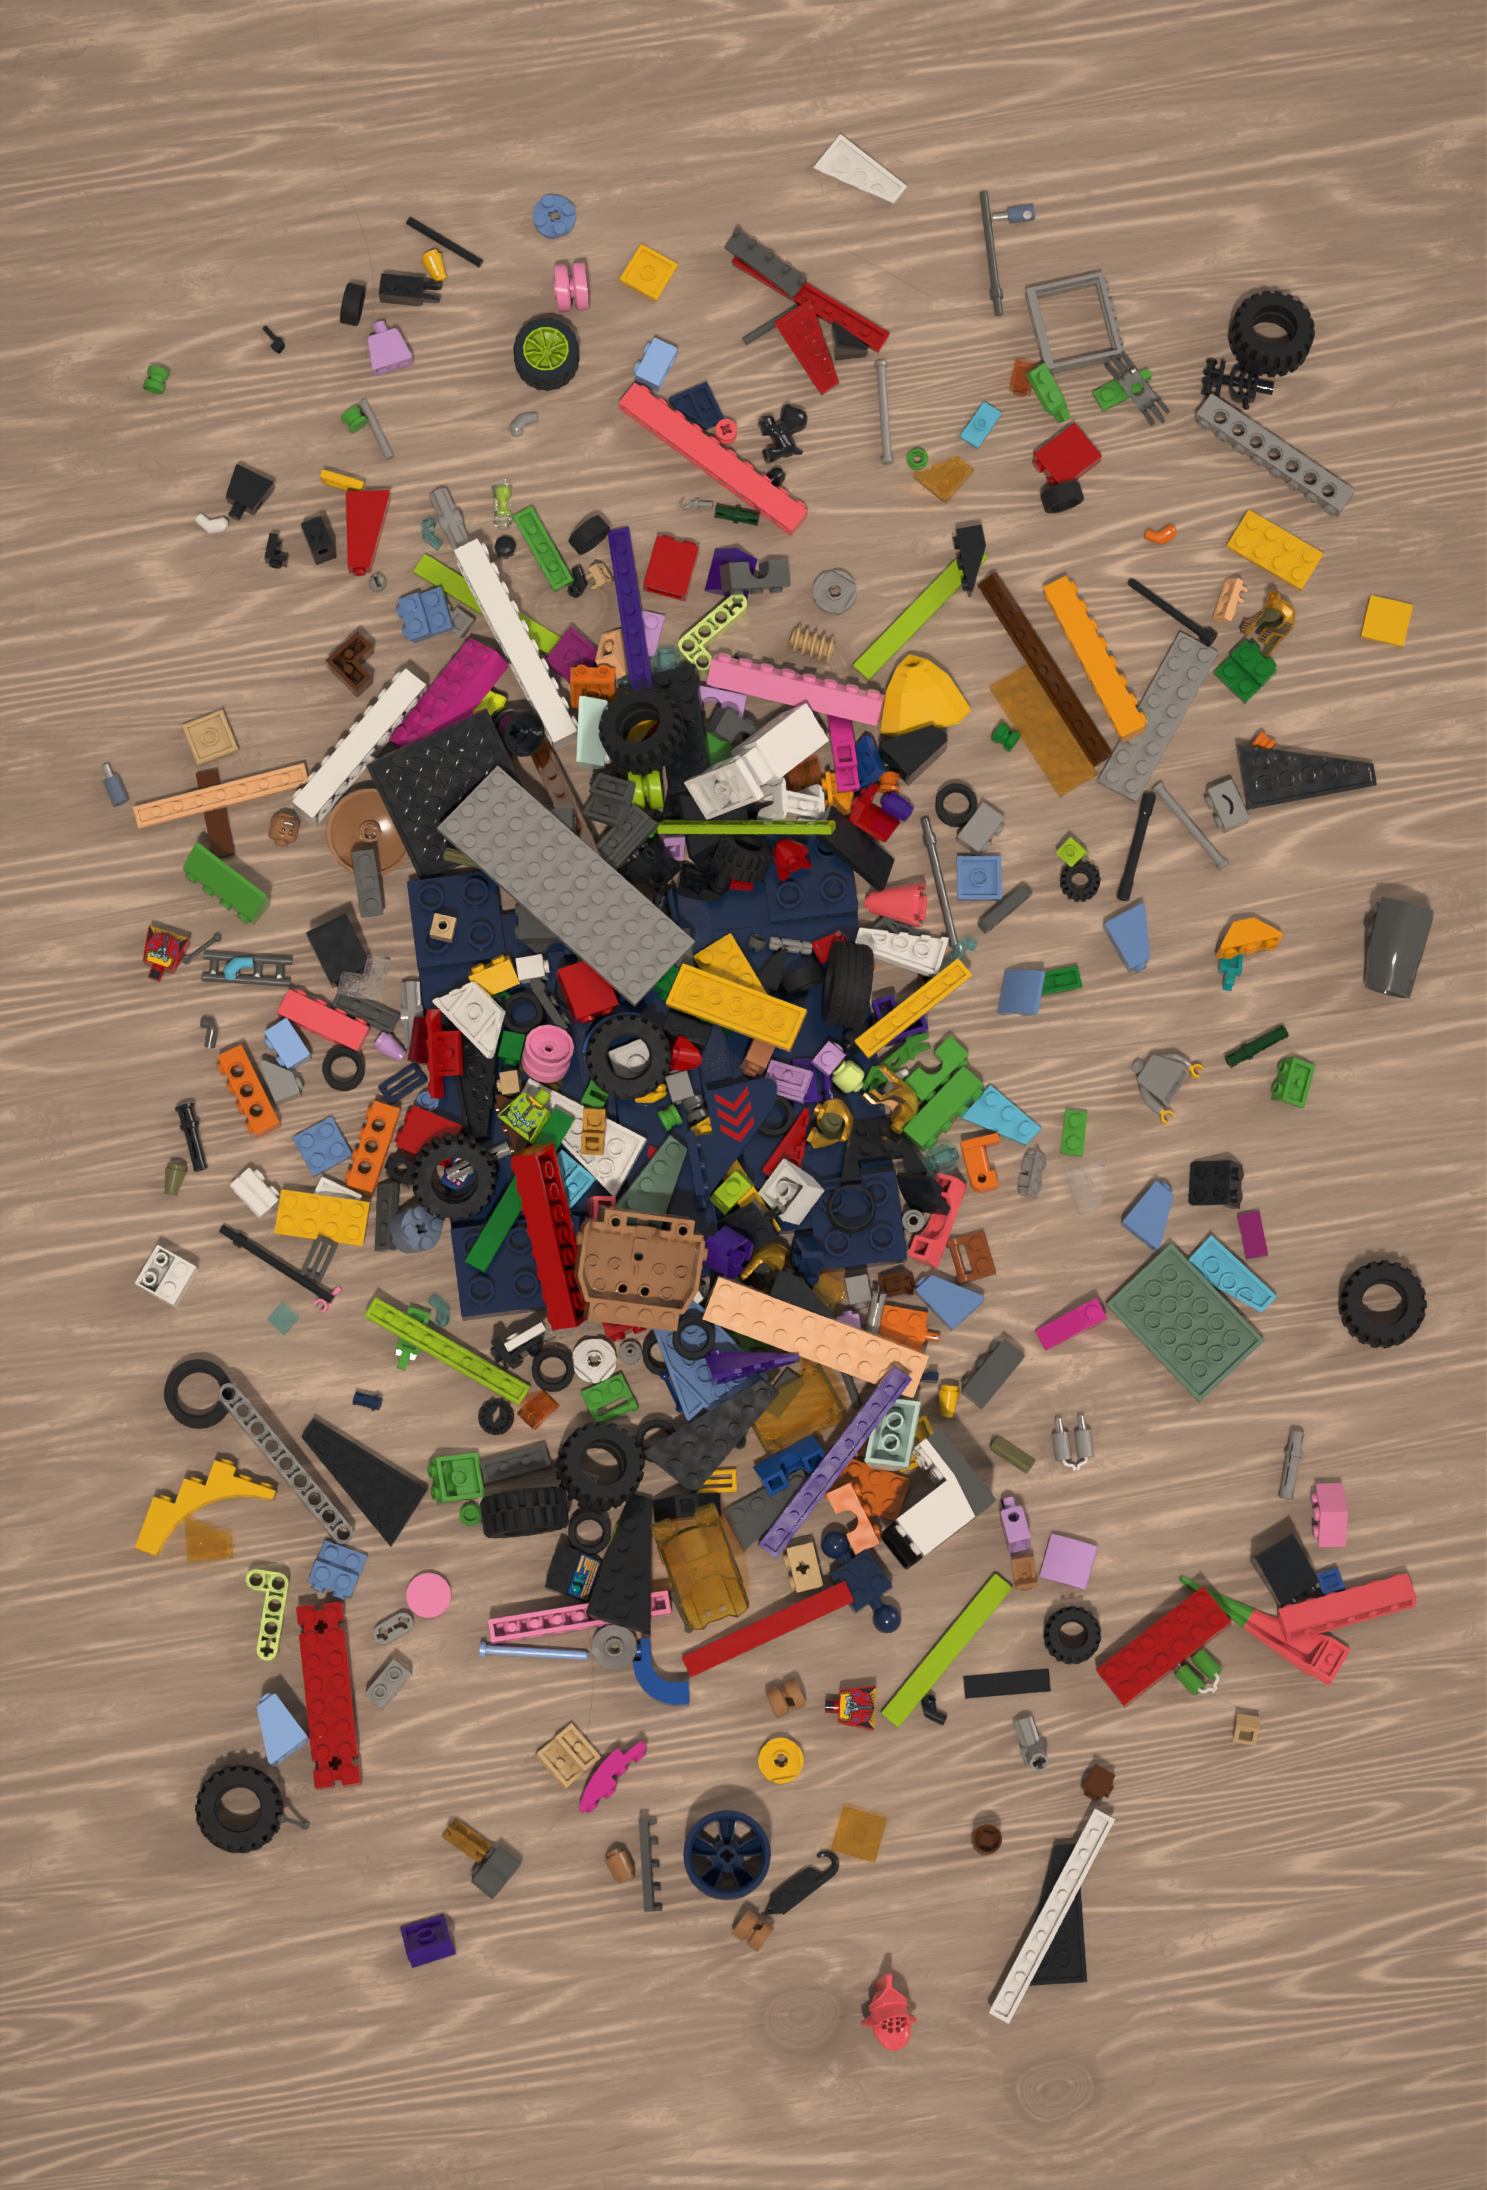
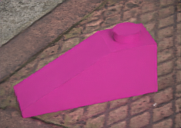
M1096 1298L1035 1330L1046 1351L1104 1323L1107 1317Z

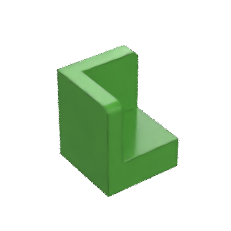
M591 1079L579 1104L584 1107H603L608 1094L598 1088Z

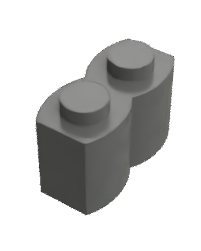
M501 1846L498 1849L493 1847L485 1857L488 1861L484 1866L478 1865L471 1873L473 1877L471 1883L491 1899L498 1894L521 1865L516 1858Z

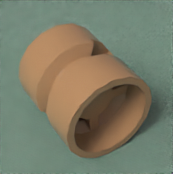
M795 1679L783 1683L782 1688L776 1686L765 1691L776 1718L789 1714V1709L797 1710L806 1706Z
M747 1910L732 1932V1935L741 1941L747 1940V1945L758 1952L774 1927L765 1921L759 1922L758 1916Z

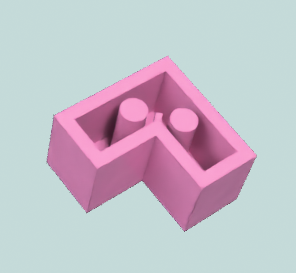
M1343 1483L1316 1484L1315 1493H1311L1314 1521H1317V1525H1313V1538H1317L1318 1547H1346L1348 1510Z

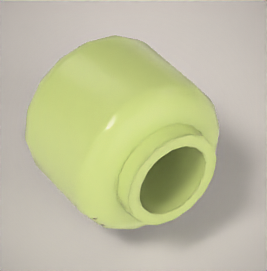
M841 1060L832 1071V1081L845 1093L857 1092L864 1084V1071L851 1060Z

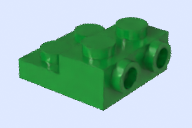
M1247 640L1214 672V675L1244 704L1277 672V669H1275L1276 663L1268 656L1264 658L1259 653L1261 651L1259 646L1255 642L1251 641L1249 643Z

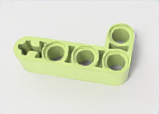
M731 595L679 640L678 651L680 657L688 665L695 664L698 675L706 676L709 674L712 657L705 649L746 614L747 599L745 596ZM735 603L738 605L741 603V608L735 607L733 609V604ZM718 616H724L727 621L720 624L715 619ZM708 630L710 635L707 638L699 636V632ZM685 644H691L694 649L686 652L682 647ZM706 660L709 664L707 667L701 668L697 665V662Z
M255 1569L246 1575V1584L255 1592L266 1593L257 1654L263 1661L272 1662L279 1654L290 1582L282 1573ZM254 1575L262 1576L263 1581L259 1586L251 1585V1578ZM277 1578H282L285 1581L284 1587L280 1590H276L273 1587V1582ZM275 1600L280 1601V1610L271 1612L269 1609L270 1603ZM269 1623L277 1624V1632L273 1635L266 1633V1626ZM264 1637L270 1640L276 1639L275 1643L270 1642V1648L274 1652L273 1654L270 1653L268 1657L262 1652L263 1649H267L268 1645L266 1640L263 1641Z

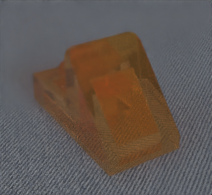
M543 1390L517 1412V1415L532 1429L536 1430L560 1405Z

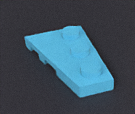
M991 1085L984 1091L982 1097L961 1117L964 1121L998 1133L1024 1146H1027L1041 1130L1036 1123Z

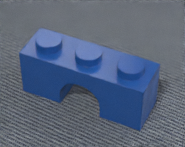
M810 1435L753 1466L760 1483L771 1497L789 1487L787 1477L791 1472L804 1469L810 1475L825 1454L814 1436Z

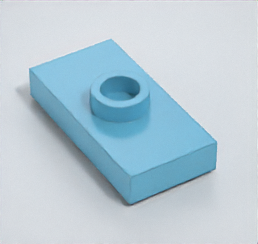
M983 402L960 435V439L978 450L1002 413L986 402Z

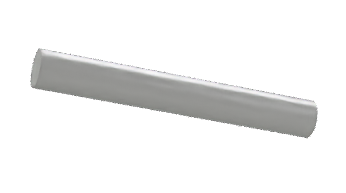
M367 399L361 400L359 405L368 419L370 428L385 459H392L394 455Z

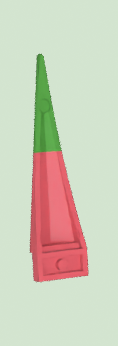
M1180 1577L1179 1579L1181 1583L1194 1592L1202 1587V1585L1185 1577ZM1204 1587L1231 1620L1307 1676L1310 1674L1328 1686L1332 1683L1351 1649L1332 1637L1323 1634L1286 1643L1278 1618L1250 1608Z

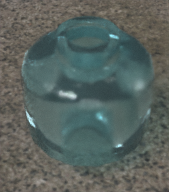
M673 648L656 650V654L652 656L653 673L681 667L680 654L674 651Z
M944 1143L928 1150L924 1162L931 1174H946L956 1169L959 1154L954 1147L951 1148L948 1144Z

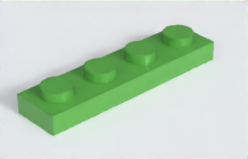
M531 506L514 515V522L554 593L572 584L573 579L533 507Z

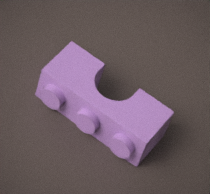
M699 683L702 706L709 702L716 703L720 708H727L729 706L739 712L738 716L744 717L747 695L735 691H724L722 688L710 685L709 687L700 686Z

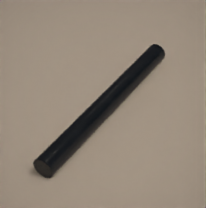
M408 218L406 222L408 226L480 268L484 260L414 218Z

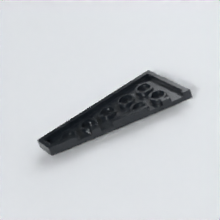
M1236 744L1246 809L1248 810L1377 785L1374 764L1370 762Z
M505 996L493 998L504 1010ZM443 1013L446 1031H460ZM502 1027L492 1059L487 1058L462 1033L463 1075H455L454 1077L466 1137L470 1135L476 1138V1140L490 1137Z
M313 1418L302 1435V1439L389 1546L392 1547L428 1490Z
M633 1494L625 1506L586 1611V1616L651 1635L652 1499Z
M1076 1844L1054 1845L1035 1922ZM1081 1886L1029 1986L1087 1982Z

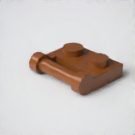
M984 1231L947 1240L946 1247L951 1252L958 1276L956 1277L958 1285L996 1275ZM960 1245L965 1247L972 1270L971 1274H966L958 1248Z

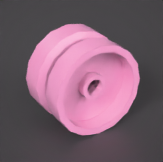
M584 262L573 263L572 277H568V269L565 264L554 265L555 299L558 301L559 313L570 312L571 298H575V306L578 311L589 310Z
M553 1025L538 1026L531 1030L526 1037L521 1062L524 1071L529 1077L539 1082L550 1083L562 1079L569 1071L574 1044L572 1038L565 1030Z

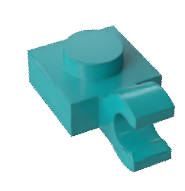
M1243 954L1231 959H1219L1218 973L1225 974L1222 990L1232 991V986L1235 985V976L1240 977L1242 973Z

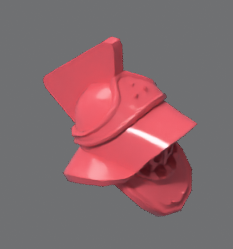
M885 1973L875 1983L876 1993L872 1997L871 2004L868 2006L871 2014L861 2020V2023L866 2027H872L878 2042L885 2049L897 2051L908 2043L911 2035L910 2024L915 2023L917 2018L915 2015L908 2013L907 2007L909 2004L907 2003V1998L892 1988V1974Z

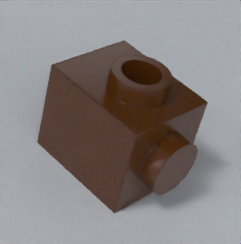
M1095 1764L1081 1787L1085 1791L1083 1795L1093 1801L1096 1799L1102 1800L1103 1797L1108 1798L1114 1788L1111 1783L1116 1775Z

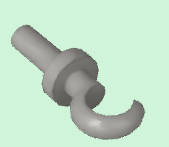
M681 498L679 502L680 507L684 510H688L692 506L695 509H699V507H713V502H702L699 498H695V501H690L688 506L682 505L685 498Z

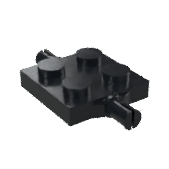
M754 1198L719 1219L717 1224L720 1229L723 1226H728L748 1238L753 1243V1252L779 1237V1233L773 1226L772 1219L781 1215L782 1211L776 1206L766 1212Z

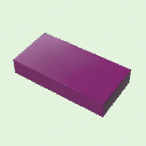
M1260 1211L1237 1215L1245 1259L1268 1256Z

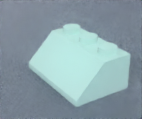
M579 696L576 762L581 769H606V764H610V758L599 739L600 731L598 729L599 722L603 721L601 718L603 711L608 710L607 700Z
M896 1400L869 1436L865 1463L870 1468L896 1471L910 1467L921 1402Z

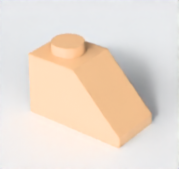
M621 629L601 634L595 659L598 667L606 665L609 668H615V679L625 676L628 668Z

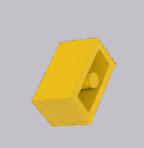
M503 954L491 959L492 962L483 965V963L477 964L471 968L472 971L468 972L470 982H477L490 996L520 984L518 973L510 955L505 957Z

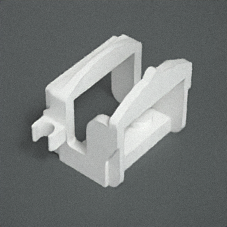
M781 777L760 787L764 796L758 801L769 806L759 811L757 820H783L786 815L799 817L797 820H823L825 803L824 792H822L820 785L815 784L798 792L787 791L785 778Z

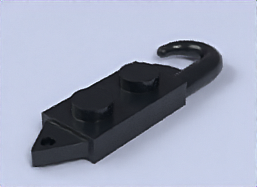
M822 1851L817 1854L818 1858H830L832 1862L831 1867L823 1874L810 1867L802 1871L770 1896L771 1900L765 1915L786 1914L834 1877L839 1870L837 1856L829 1851Z

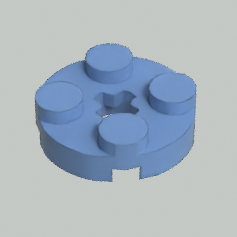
M545 195L535 205L533 210V222L537 231L549 239H558L563 235L569 234L576 222L573 204L568 199L559 195ZM554 212L558 213L560 219H555L554 222L550 221L551 217L549 215Z

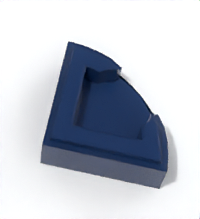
M933 1371L923 1373L920 1382L938 1383L939 1373Z

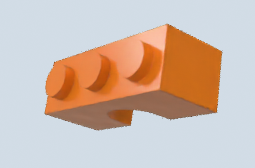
M850 1479L829 1489L826 1495L835 1514L848 1510L855 1513L858 1518V1524L846 1532V1536L855 1554L880 1544V1536H883V1533H881L882 1531L878 1523L874 1524L870 1517L873 1513L869 1504H864L861 1498L863 1492L859 1484H854L853 1480Z

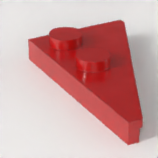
M806 1107L802 1109L760 1170L766 1176L770 1177L783 1158L802 1169L801 1161L804 1156L806 1142L804 1140L805 1132L809 1121V1110Z

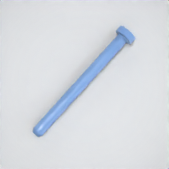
M480 1641L479 1657H485V1654L586 1660L589 1657V1652L494 1646L486 1645V1642Z

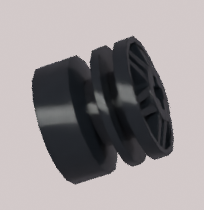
M504 707L494 711L491 715V719L508 754L527 757L534 754L542 745L544 726L536 714L526 710Z

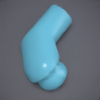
M253 957L233 958L223 969L225 979L234 980L236 973L240 969L253 968Z

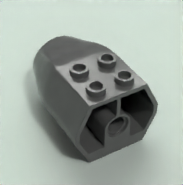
M1382 897L1380 902L1376 901L1373 911V917L1376 918L1375 923H1370L1367 932V938L1370 941L1365 987L1385 995L1410 999L1417 970L1422 960L1432 925L1434 911L1405 901Z

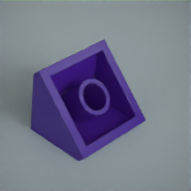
M737 548L715 549L705 591L730 597V592H722L720 566L727 563L749 562L750 572L754 576L757 559ZM744 591V594H742L746 599H748L749 591Z

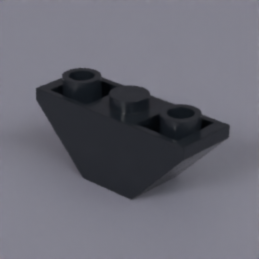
M687 1494L652 1500L654 1523L722 1517L720 1494Z

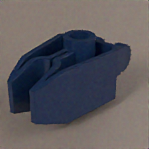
M794 1234L790 1257L792 1267L796 1271L795 1275L803 1276L806 1283L814 1286L818 1284V1276L822 1267L825 1266V1255L814 1236L810 1234Z

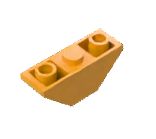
M1254 917L1234 921L1215 956L1217 959H1231L1240 954L1250 955L1263 949L1267 951L1273 950L1279 945L1283 934Z

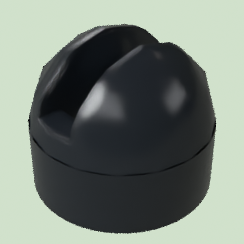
M773 468L766 475L775 487H779L786 478L782 468Z

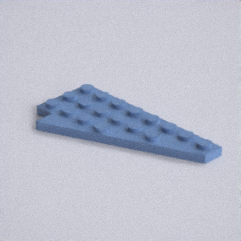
M643 1287L641 1289V1294L646 1295L648 1293V1288ZM692 1300L686 1312L679 1314L678 1323L689 1316L701 1317L704 1309L699 1303L697 1304ZM709 1322L715 1332V1344L712 1351L721 1350L722 1353L726 1351L744 1352L719 1325ZM689 1326L682 1331L680 1341L686 1350L699 1351L706 1345L707 1335L701 1327ZM653 1329L687 1422H690L703 1408L706 1411L711 1410L761 1378L768 1380L769 1378L762 1372L712 1386L705 1358L695 1361L682 1358L674 1349L672 1342L673 1331Z

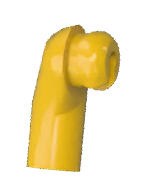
M661 1083L655 1091L635 1099V1102L654 1103L664 1098L668 1092L666 1091V1084Z

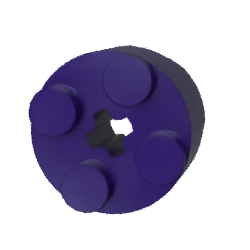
M723 1226L714 1236L710 1235L706 1239L705 1247H707L708 1253L706 1261H703L702 1264L723 1277L734 1279L744 1270L742 1267L744 1261L749 1262L753 1252V1243L728 1226Z

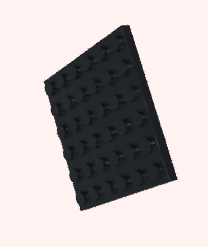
M487 708L366 763V767L420 880L437 877L461 865L444 860L446 848L458 849L437 831V827L497 766L523 788Z

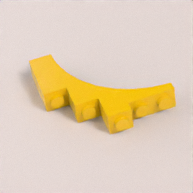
M221 1459L220 1462L214 1460L206 1485H202L204 1481L191 1477L190 1480L184 1478L175 1504L172 1503L173 1499L160 1495L159 1498L153 1497L135 1549L159 1557L166 1540L175 1528L189 1515L202 1507L219 1500L235 1497H255L274 1502L277 1492L272 1490L273 1486L264 1482H260V1485L251 1482L252 1478L239 1474L238 1478L235 1477L238 1470L236 1467H233V1462L226 1459Z

